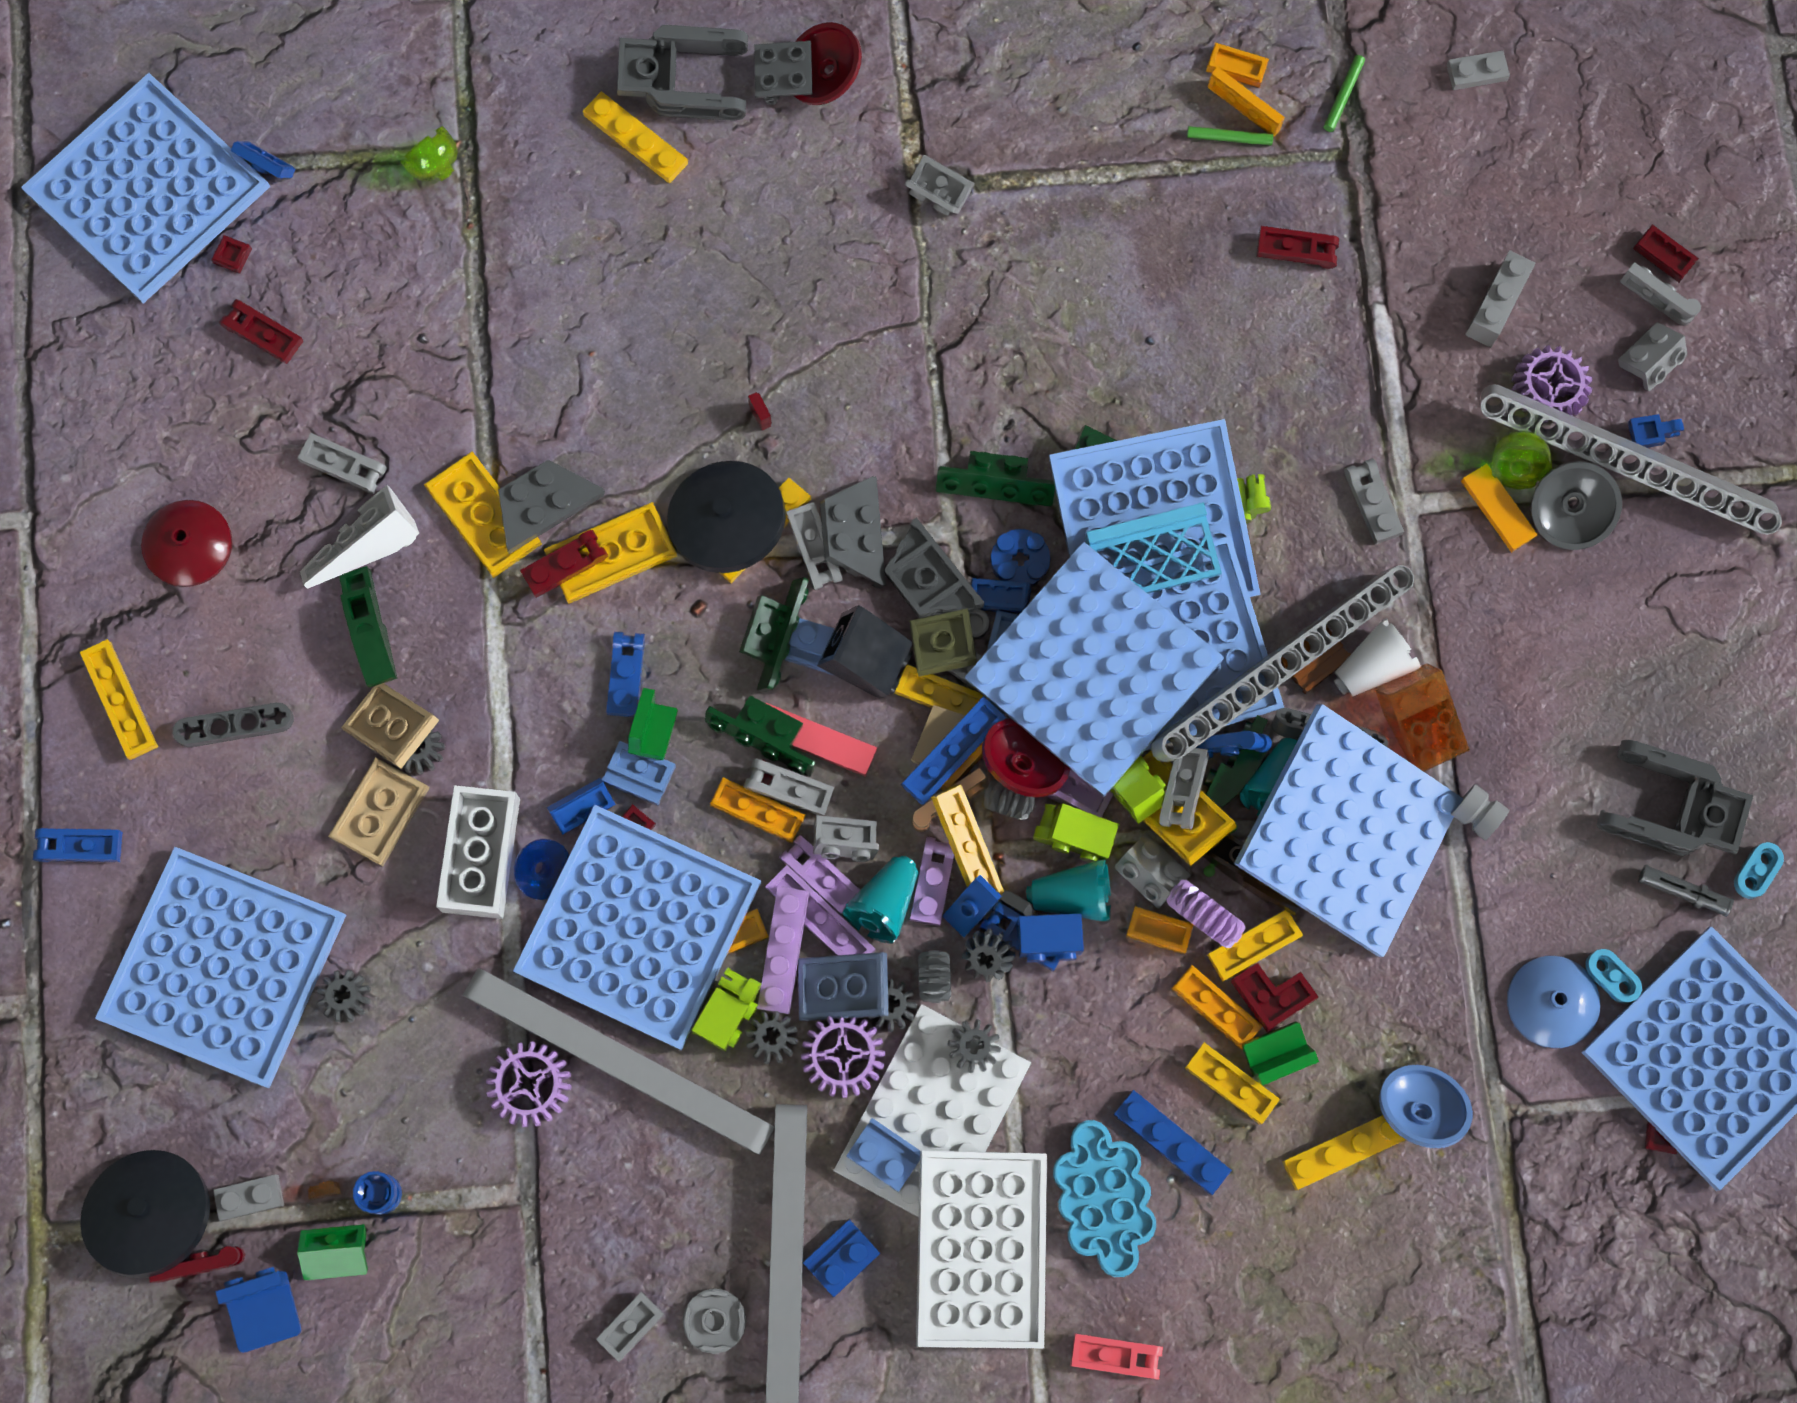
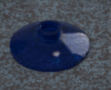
M537 839L523 847L514 863V879L520 891L530 898L547 900L570 856L566 848L551 839ZM541 862L542 869L540 872L536 873V865Z

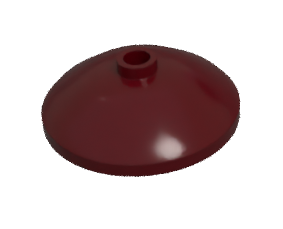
M821 23L806 30L795 41H811L812 94L793 95L799 101L808 105L827 104L842 96L855 81L861 66V46L855 34L839 23Z
M196 500L176 501L161 508L148 521L142 535V555L150 571L165 583L179 587L200 585L214 578L226 565L232 550L231 530L223 515L211 505ZM179 534H186L184 540L177 541V537Z
M1011 718L993 725L984 738L982 753L988 770L999 783L1015 793L1029 797L1048 796L1061 789L1069 777L1070 768Z

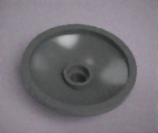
M1581 461L1568 462L1550 470L1537 484L1531 500V515L1539 533L1551 544L1569 550L1589 548L1603 541L1616 527L1622 511L1621 492L1613 477L1603 468ZM1576 497L1577 503L1574 506H1568V500Z

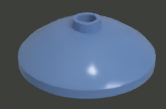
M1543 956L1526 963L1515 973L1507 992V1007L1514 1026L1526 1039L1542 1047L1557 1049L1572 1046L1590 1034L1599 1017L1600 996L1594 980L1582 966L1564 957ZM1556 994H1560L1564 998L1562 1005L1556 1003Z
M1408 1065L1398 1068L1389 1074L1380 1090L1379 1103L1385 1120L1397 1134L1416 1145L1427 1148L1449 1147L1459 1142L1471 1126L1473 1111L1469 1097L1458 1082L1438 1069L1424 1065Z

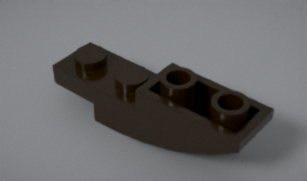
M1231 834L1224 837L1202 856L1225 875L1265 902L1269 903L1271 901L1294 916L1300 910V906L1234 864L1244 842Z

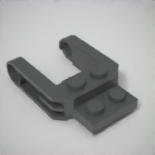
M662 25L653 32V36L649 39L619 38L617 95L646 97V103L659 116L730 121L743 119L746 116L745 99L721 97V94L675 91L676 52L730 56L743 55L748 51V35L744 31L737 29Z
M1621 741L1617 754L1620 760L1689 783V788L1685 791L1674 830L1633 816L1626 818L1617 814L1607 813L1605 810L1600 811L1596 825L1599 829L1682 857L1702 848L1704 845L1734 855L1738 852L1753 795L1723 786L1722 778L1713 765L1638 741Z

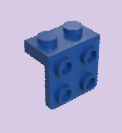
M274 1267L256 1272L255 1279L244 1282L243 1277L225 1282V1289L215 1291L218 1304L227 1305L237 1348L240 1352L246 1353L298 1336L301 1333L302 1328L286 1271L275 1272Z

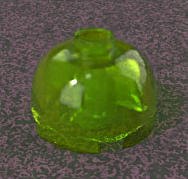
M444 126L435 130L437 134L433 138L429 137V135L404 156L406 159L400 160L401 165L414 178L423 182H431L439 178L442 182L454 173L455 170L452 166L457 160L458 149L454 139Z
M1523 430L1506 434L1495 445L1491 457L1492 475L1495 478L1497 476L1501 479L1502 485L1508 488L1518 490L1533 488L1536 486V482L1540 481L1552 470L1550 448L1544 439L1534 432Z

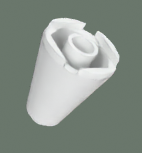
M1384 619L1335 671L1337 678L1334 680V683L1343 695L1349 693L1353 697L1419 669L1421 665L1417 657L1411 658L1409 655L1410 646L1392 623L1389 624L1388 619Z

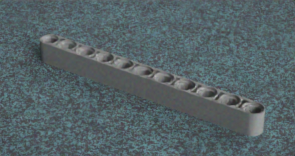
M1489 385L1481 392V411L1492 420L1761 534H1773L1781 527L1782 519L1776 503L1503 386ZM1491 397H1498L1502 400L1497 406H1490L1486 403ZM1521 408L1529 411L1527 416L1521 418L1513 414ZM1546 420L1556 422V425L1551 429L1541 427V424ZM1573 432H1581L1583 434V437L1579 440L1574 441L1568 438ZM1602 443L1611 446L1605 452L1595 450L1597 445ZM1628 455L1638 457L1633 463L1628 464L1622 461ZM1659 466L1665 469L1659 475L1650 473L1654 467ZM1683 478L1692 480L1687 486L1677 485L1679 480ZM1710 490L1719 491V494L1713 498L1704 496ZM1742 501L1746 503L1741 509L1732 508L1736 502ZM1765 513L1773 514V517L1767 521L1759 520L1760 516Z
M1398 565L1378 574L1157 736L1151 745L1153 756L1161 762H1169L1184 757L1407 592L1414 583L1412 571L1404 565ZM1393 575L1398 580V587L1393 583ZM1371 591L1376 596V603L1371 599ZM1349 607L1354 612V619L1349 616ZM1326 624L1331 626L1332 636L1327 633ZM1304 640H1306L1310 645L1309 652H1307L1304 648ZM1282 656L1285 657V659L1288 662L1287 669H1285L1281 664ZM1259 673L1265 678L1264 686L1259 683ZM1236 689L1242 694V703L1238 702L1235 697ZM1213 706L1220 712L1219 720L1215 719L1212 714ZM1190 723L1194 724L1197 729L1196 737H1193L1189 732ZM1167 740L1174 746L1172 754H1169L1166 750L1165 744Z
M477 968L463 993L464 997L758 1155H761L775 1128L764 1120L480 968Z
M776 1104L766 1403H799L807 1105Z

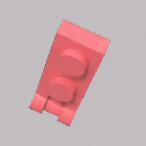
M1074 1333L1070 1366L1159 1380L1160 1370L1157 1369L1159 1356L1162 1357L1163 1347ZM1138 1353L1146 1354L1145 1367L1136 1366Z

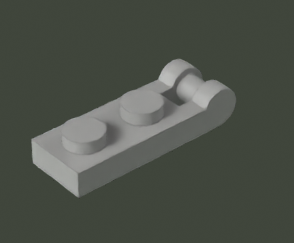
M1635 262L1620 280V283L1680 325H1688L1701 310L1698 300H1687L1677 293L1672 285L1663 283L1653 276L1648 268L1639 266Z
M310 433L297 458L299 462L354 485L369 494H374L378 487L376 482L379 476H383L387 469L380 462L313 433ZM362 467L369 470L365 478L358 475Z
M1372 458L1364 461L1361 466L1356 467L1352 465L1345 468L1346 479L1374 544L1376 545L1401 536L1404 533V529L1380 477L1376 461ZM1367 476L1370 483L1362 486L1360 478Z
M815 502L786 511L813 589L823 588V584L831 581L834 584L843 581L839 567L824 559L822 522ZM826 562L829 570L818 573L816 565Z
M1194 748L1184 757L1174 760L1160 813L1161 826L1171 827L1172 824L1181 825L1182 829L1191 830L1193 828L1194 814L1209 758L1207 749ZM1175 806L1184 807V808H1183V812H1182V813L1173 812V811H1174V807H1175Z
M753 759L751 764L753 771L750 779L746 778L745 789L819 816L825 815L834 790L833 786L763 760ZM764 773L773 776L770 785L761 783Z

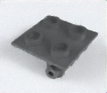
M811 41L754 44L755 98L763 97L766 104L774 105L780 96L812 94Z

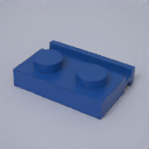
M849 1219L808 1257L803 1264L827 1291L835 1297L881 1253Z

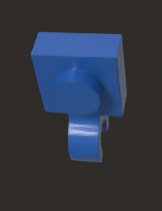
M1659 414L1632 418L1628 421L1632 442L1646 448L1662 446L1666 442L1665 438L1680 436V432L1684 431L1682 419L1661 422Z

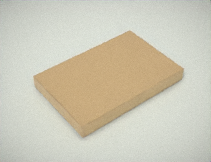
M382 683L371 689L341 728L402 769L438 723L439 719Z
M375 757L328 837L383 867L428 792L429 786Z

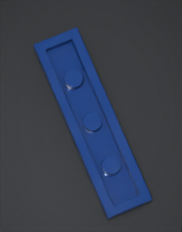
M983 696L900 785L923 806L979 747L990 728L1006 717Z
M1132 1090L1113 1114L1210 1195L1215 1193L1232 1171L1135 1090Z

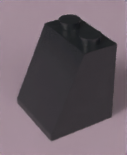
M858 605L841 613L817 666L880 699L895 692L900 681L897 678L901 667L905 668L912 656V652L909 650L913 642Z

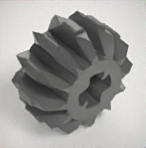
M432 729L422 742V745L425 747L424 750L420 748L422 752L419 754L414 752L405 763L404 769L406 772L410 773L416 767L417 773L422 775L424 773V766L427 765L433 771L435 766L432 761L441 762L443 760L442 755L437 753L445 750L444 743L438 742L442 737L438 731L433 732Z
M994 779L986 787L983 805L986 809L999 814L1025 820L1029 818L1030 813L1033 811L1035 797L1015 793Z
M991 928L987 929L984 934L976 931L973 939L970 938L965 942L966 950L962 953V958L968 960L965 970H975L974 979L979 978L982 974L986 983L990 982L993 976L999 981L1004 977V972H1010L1013 965L1010 961L1014 960L1015 952L1009 950L1012 946V941L1003 942V932H999L997 936H994Z
M939 950L921 952L918 961L920 998L923 1002L931 1003L949 1001L951 997L949 954L946 951Z
M347 970L344 977L340 971H334L335 981L325 977L323 981L328 985L327 989L318 988L317 993L325 996V998L319 1000L317 1004L319 1007H327L323 1013L324 1016L329 1018L334 1015V1020L337 1023H341L344 1016L349 1022H354V1011L361 1016L365 1014L364 1009L360 1007L361 1003L366 1005L371 1003V999L363 997L364 994L371 991V988L368 985L361 986L365 978L361 975L354 978L352 970ZM348 992L350 994L349 999H344L343 1002L338 999L339 993L344 994Z
M888 979V999H895L894 1004L898 1002L900 1007H895L894 1013H888L889 1016H879L880 1019L876 1024L878 1030L882 1028L884 1022H888L889 1033H892L894 1030L893 1022H897L901 1030L905 1029L906 1025L902 1017L913 1021L914 1015L906 1009H916L917 1003L906 1002L914 996L913 990L905 994L902 993L906 983L901 982L898 988L894 989V980ZM867 1017V1019H868L869 1021H872V1020H874V1019L877 1018V1017Z
M774 1011L772 1020H768L767 1013L762 1012L761 1017L764 1023L760 1024L754 1018L751 1020V1024L757 1031L746 1030V1036L756 1038L746 1043L748 1049L759 1046L753 1054L755 1059H758L764 1052L766 1053L764 1057L765 1064H770L771 1055H775L777 1063L780 1064L783 1062L780 1052L783 1051L789 1057L793 1055L792 1050L786 1045L794 1046L798 1044L797 1039L788 1037L795 1034L797 1028L792 1026L785 1029L791 1021L789 1016L784 1017L779 1023L778 1011ZM773 1030L774 1034L779 1032L781 1035L776 1038L777 1044L770 1045L769 1041L767 1043L763 1041L767 1037V1031Z
M979 1019L975 1020L974 1029L970 1028L967 1021H963L962 1027L965 1033L954 1028L952 1033L959 1040H948V1046L958 1048L949 1053L950 1059L961 1056L956 1067L961 1069L964 1063L968 1062V1073L974 1072L975 1063H978L981 1072H985L987 1068L984 1059L992 1065L997 1061L989 1052L1000 1053L1001 1047L991 1045V1043L999 1040V1035L994 1034L988 1037L987 1034L992 1028L990 1024L986 1025L983 1031L979 1030L981 1024ZM972 1039L979 1040L978 1045H983V1049H978L976 1054L970 1053L971 1048L966 1049V1044H970Z

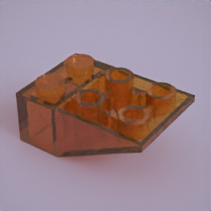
M1426 663L1412 673L1374 688L1383 714L1408 762L1423 772L1470 751L1441 669Z

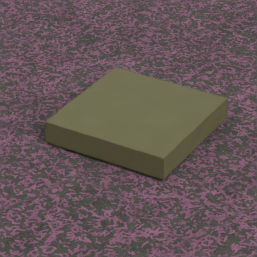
M968 608L909 621L919 677L976 665L977 656Z

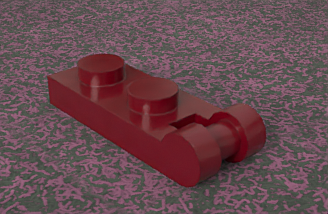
M1261 226L1256 257L1320 265L1322 268L1333 269L1337 266L1335 250L1339 248V238L1334 235ZM1317 246L1322 247L1324 253L1316 252Z
M235 299L230 307L232 309L227 316L223 315L219 321V324L229 332L237 334L285 364L289 363L303 343L302 337L238 299ZM241 316H244L246 318L242 324L238 323Z
M594 530L582 533L577 539L520 570L535 598L588 570L608 557L604 547L598 545L596 541L598 537ZM587 548L589 555L582 558L579 551Z
M226 1246L220 1250L219 1255L209 1257V1251L189 1255L190 1261L179 1263L162 1274L149 1277L150 1283H160L237 1266L244 1261L245 1252L238 1246Z

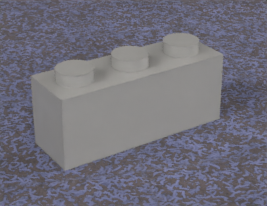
M1509 250L1465 334L1466 336L1490 348L1492 347L1536 264L1535 262Z

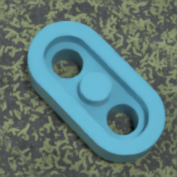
M1769 842L1762 843L1753 848L1734 878V887L1740 896L1753 899L1766 892L1783 865L1784 855L1782 850L1777 845ZM1761 855L1767 856L1768 864H1764L1761 861ZM1746 879L1752 881V889L1748 888L1745 885Z
M1600 949L1588 956L1585 965L1588 974L1612 999L1626 1004L1639 998L1642 992L1640 979L1612 951ZM1597 961H1602L1605 964L1604 971H1600L1597 968ZM1620 983H1624L1627 986L1626 994L1619 990Z

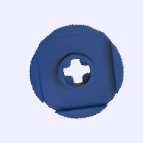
M1025 529L1011 530L1000 535L991 553L992 571L1002 581L1029 582L1033 587L1046 575L1050 565V551L1044 542V538L1038 533ZM1021 552L1029 560L1024 561V566H1018V562L1013 561L1012 557L1017 556V553Z

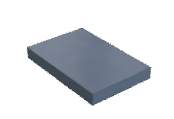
M887 953L799 958V1021L827 1020L828 1016L833 1019H839L841 1016L845 1019L889 1016Z

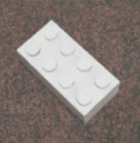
M454 785L436 905L442 913L503 919L520 798L516 792Z

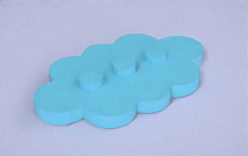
M1086 1120L1079 1123L1072 1131L1070 1137L1072 1151L1060 1156L1053 1167L1054 1181L1063 1191L1058 1200V1210L1060 1215L1071 1223L1067 1231L1068 1242L1071 1248L1083 1256L1096 1255L1101 1269L1107 1275L1125 1277L1131 1274L1138 1265L1139 1251L1137 1245L1148 1242L1154 1236L1156 1230V1218L1153 1212L1146 1206L1151 1196V1187L1148 1181L1138 1174L1141 1167V1156L1138 1150L1132 1144L1125 1141L1112 1142L1108 1129L1102 1123L1095 1120Z

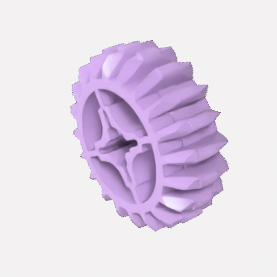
M1548 345L1542 351L1539 348L1534 349L1531 355L1526 354L1522 362L1518 363L1515 368L1517 373L1512 376V381L1516 383L1512 387V391L1573 416V414L1578 415L1582 411V407L1589 401L1587 396L1592 393V388L1588 385L1592 382V377L1585 375L1589 370V366L1581 367L1579 365L1582 357L1574 360L1571 357L1572 350L1564 354L1562 353L1561 346H1559L1553 352ZM1550 367L1548 372L1532 373L1536 368ZM1557 396H1572L1566 402L1554 403Z
M1181 880L1175 885L1166 899L1171 908L1225 948H1231L1235 942L1237 943L1242 937L1241 934L1246 929L1241 920L1187 880Z
M828 1016L827 1022L829 1026L824 1027L822 1022H816V1026L820 1031L819 1034L812 1030L807 1032V1035L814 1041L813 1043L804 1041L802 1047L811 1050V1053L801 1054V1060H811V1064L804 1066L803 1070L805 1073L814 1070L815 1074L809 1078L810 1083H815L818 1079L822 1080L818 1087L820 1092L824 1091L826 1086L829 1085L831 1086L829 1092L831 1097L835 1096L836 1088H841L842 1098H847V1088L852 1087L854 1095L858 1096L860 1092L857 1085L860 1083L866 1090L871 1088L866 1080L868 1076L875 1081L879 1079L878 1074L872 1070L873 1068L883 1069L884 1067L883 1063L875 1061V1058L885 1056V1051L875 1050V1047L883 1044V1040L878 1038L872 1041L871 1037L877 1033V1029L873 1027L866 1032L864 1030L868 1024L866 1019L862 1020L860 1025L857 1026L855 1025L857 1018H850V1023L844 1022L845 1018L841 1016L839 1023H834L833 1018ZM838 1031L836 1046L829 1050L817 1052L823 1039L829 1034ZM847 1031L859 1035L865 1041L868 1050H861V1048L850 1046L847 1040ZM841 1040H844L846 1052L852 1053V1058H847L848 1062L845 1063V1071H842L840 1059L834 1057L835 1052L839 1053ZM862 1059H869L865 1070L859 1076L849 1080L848 1071L850 1065ZM817 1061L834 1063L839 1070V1080L827 1076L821 1070Z
M535 1042L529 1043L528 1051H525L522 1043H517V1054H514L513 1050L508 1047L505 1049L506 1054L509 1056L507 1060L499 1055L496 1057V1061L502 1064L500 1069L494 1066L489 1068L490 1072L497 1075L496 1079H486V1084L496 1088L489 1090L486 1093L489 1098L498 1097L497 1100L492 1102L491 1107L497 1109L503 1106L499 1113V1117L502 1119L511 1112L509 1123L515 1125L519 1117H521L522 1127H528L530 1118L533 1119L535 1126H540L541 1115L550 1122L553 1120L552 1115L549 1113L550 1109L557 1113L562 1112L561 1107L556 1105L558 1099L565 1103L569 1100L568 1097L561 1094V1091L571 1090L572 1086L570 1084L562 1083V1080L571 1077V1073L569 1071H559L567 1063L565 1060L554 1063L559 1053L554 1050L546 1056L548 1046L545 1044L536 1052L537 1046ZM536 1059L546 1063L549 1067L536 1072H528L521 1061ZM513 1067L516 1074V1082L505 1093V1079ZM522 1073L531 1080L536 1079V1084H533L535 1086L533 1091L536 1097L527 1089H522V1085H525L523 1083L525 1078ZM553 1075V1090L545 1102L541 1088L549 1080L548 1078ZM528 1096L537 1108L520 1110L513 1107L510 1102L515 1098L519 1099Z

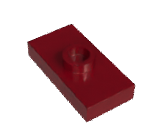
M1653 224L1633 247L1636 252L1679 283L1699 259Z

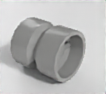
M1474 784L1463 796L1461 804L1451 815L1464 825L1471 822L1474 833L1486 841L1499 827L1510 810L1497 800L1488 801L1489 794L1477 784Z

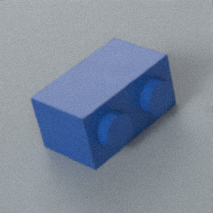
M1082 914L1019 916L1017 920L1019 958L1027 957V962L1046 961L1045 957L1058 956V961H1072L1077 959L1076 955L1083 953Z

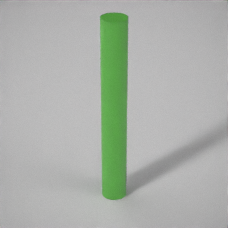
M1355 55L1323 126L1328 132L1335 130L1364 65L1365 58L1361 55Z
M1188 126L1187 138L1270 146L1273 144V134Z

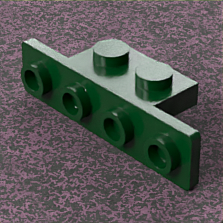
M970 451L968 470L944 466L938 467L936 492L1050 507L1053 504L1055 485L1053 480L1027 477L1028 458Z
M802 577L792 581L784 605L763 595L758 596L739 652L765 663L757 691L762 693L771 691L778 685L781 679V672L779 670L782 661L786 659L790 651V644L788 642L791 633L796 630L799 624V616L797 615L800 606L807 599L808 589L806 587L809 579Z
M751 695L736 719L711 706L707 708L705 722L708 723L712 730L718 733L725 732L733 736L740 745L744 747L752 746L761 751L765 758L771 761L778 760L786 764L792 772L800 775L805 774L808 777H811L813 774L815 761L790 749L803 727L802 722Z

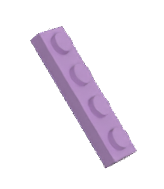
M788 865L765 886L775 898L778 886L810 891L804 925L836 956L867 954L876 951L862 935Z
M782 886L777 887L757 1009L778 1011L785 1014L790 1013L810 891Z

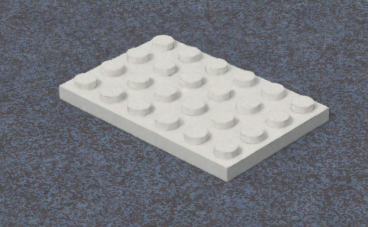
M922 1004L834 1169V1172L917 1217H919L920 1161L898 1193L846 1157L871 1118L920 1151L986 1152L1031 1064L1030 1061L1001 1047L1000 1053L989 1052L997 1060L994 1065L984 1059L987 1068L985 1072H981L978 1063H975L973 1073H968V1062H965L961 1069L957 1068L956 1065L961 1056L950 1059L949 1053L958 1048L948 1046V1040H959L953 1035L952 1031L954 1028H957L965 1033L962 1025ZM972 1039L970 1044H966V1049L971 1048L970 1053L976 1054L978 1049H983V1045H978L979 1040Z
M920 1151L917 1347L1044 1348L1047 1154Z

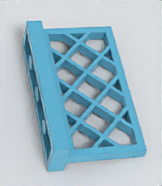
M1204 502L1086 532V543L1096 552L1110 549L1119 554L1113 564L1115 568L1122 557L1138 565L1130 577L1132 582H1134L1133 579L1141 567L1156 575L1150 586L1143 587L1134 582L1147 594L1222 574L1208 525ZM1201 525L1204 538L1199 546L1184 538L1188 528ZM1183 530L1181 535L1175 533L1176 531ZM1168 534L1177 539L1170 553L1154 545L1160 535ZM1154 537L1151 543L1145 540ZM1138 541L1148 547L1141 561L1125 552L1130 543ZM1180 542L1196 550L1189 564L1173 556ZM1205 542L1208 551L1202 548ZM1125 544L1122 550L1116 547ZM1151 549L1167 557L1159 571L1143 563ZM1199 552L1211 559L1213 570L1201 572L1191 566ZM1170 560L1185 568L1180 578L1171 579L1162 574ZM1188 570L1194 573L1193 575L1185 576ZM1159 578H1161L1162 580L1165 581V582L1157 583V581H1158Z

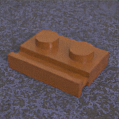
M1326 625L1327 633L1332 636V631ZM1304 640V648L1307 652H1309L1310 645L1306 640ZM1340 641L1291 677L1302 688L1304 694H1307L1335 672L1351 655L1343 648L1344 645ZM1282 656L1281 664L1285 669H1287L1288 662L1285 659V657Z

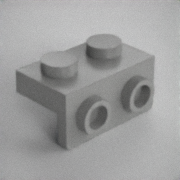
M923 155L910 180H906L904 185L911 188L909 191L910 195L923 202L925 198L935 202L933 208L948 216L950 212L959 214L975 183L927 155Z
M1657 322L1618 359L1619 367L1642 378L1644 389L1651 391L1657 384L1662 383L1677 365H1680L1687 356L1685 336Z
M816 815L814 819L813 854H819L826 859L850 857L856 862L873 860L879 851V844L876 843L877 821Z
M1147 833L1115 865V869L1156 908H1160L1165 903L1175 885L1181 880H1187L1191 876Z

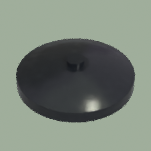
M740 461L716 462L692 473L676 489L668 507V532L679 554L693 566L714 573L736 572L758 563L776 546L785 526V503L775 481L757 466Z
M146 1150L127 1155L106 1168L94 1181L86 1195L80 1218L81 1235L86 1249L100 1265L119 1276L147 1278L162 1274L186 1259L200 1242L209 1220V1192L200 1173L189 1162L176 1154L161 1150Z

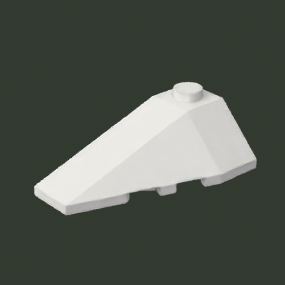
M388 485L357 510L361 515L351 526L344 524L339 530L340 534L333 545H325L300 571L303 585L307 589L391 555L402 547H407L413 543L419 534L415 520Z

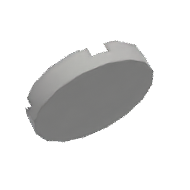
M714 1288L702 1291L691 1299L685 1308L682 1322L684 1333L693 1346L702 1352L717 1354L726 1352L738 1344L744 1335L747 1320L745 1309L736 1296L726 1290Z

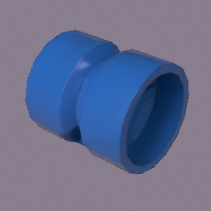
M378 1171L367 1172L356 1181L353 1188V1199L356 1205L362 1211L382 1215L392 1212L399 1205L402 1198V1188L398 1180L391 1175Z

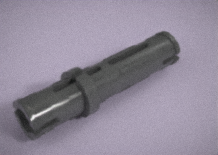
M1644 865L1639 875V883L1649 885L1689 901L1693 907L1700 909L1702 906L1725 917L1729 915L1734 903V899L1710 891L1706 885L1701 884L1697 886L1676 876L1649 867V865Z

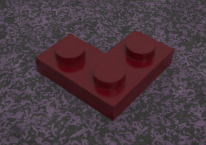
M1259 963L1245 970L1231 981L1266 1032H1269L1319 998L1301 972L1275 987Z

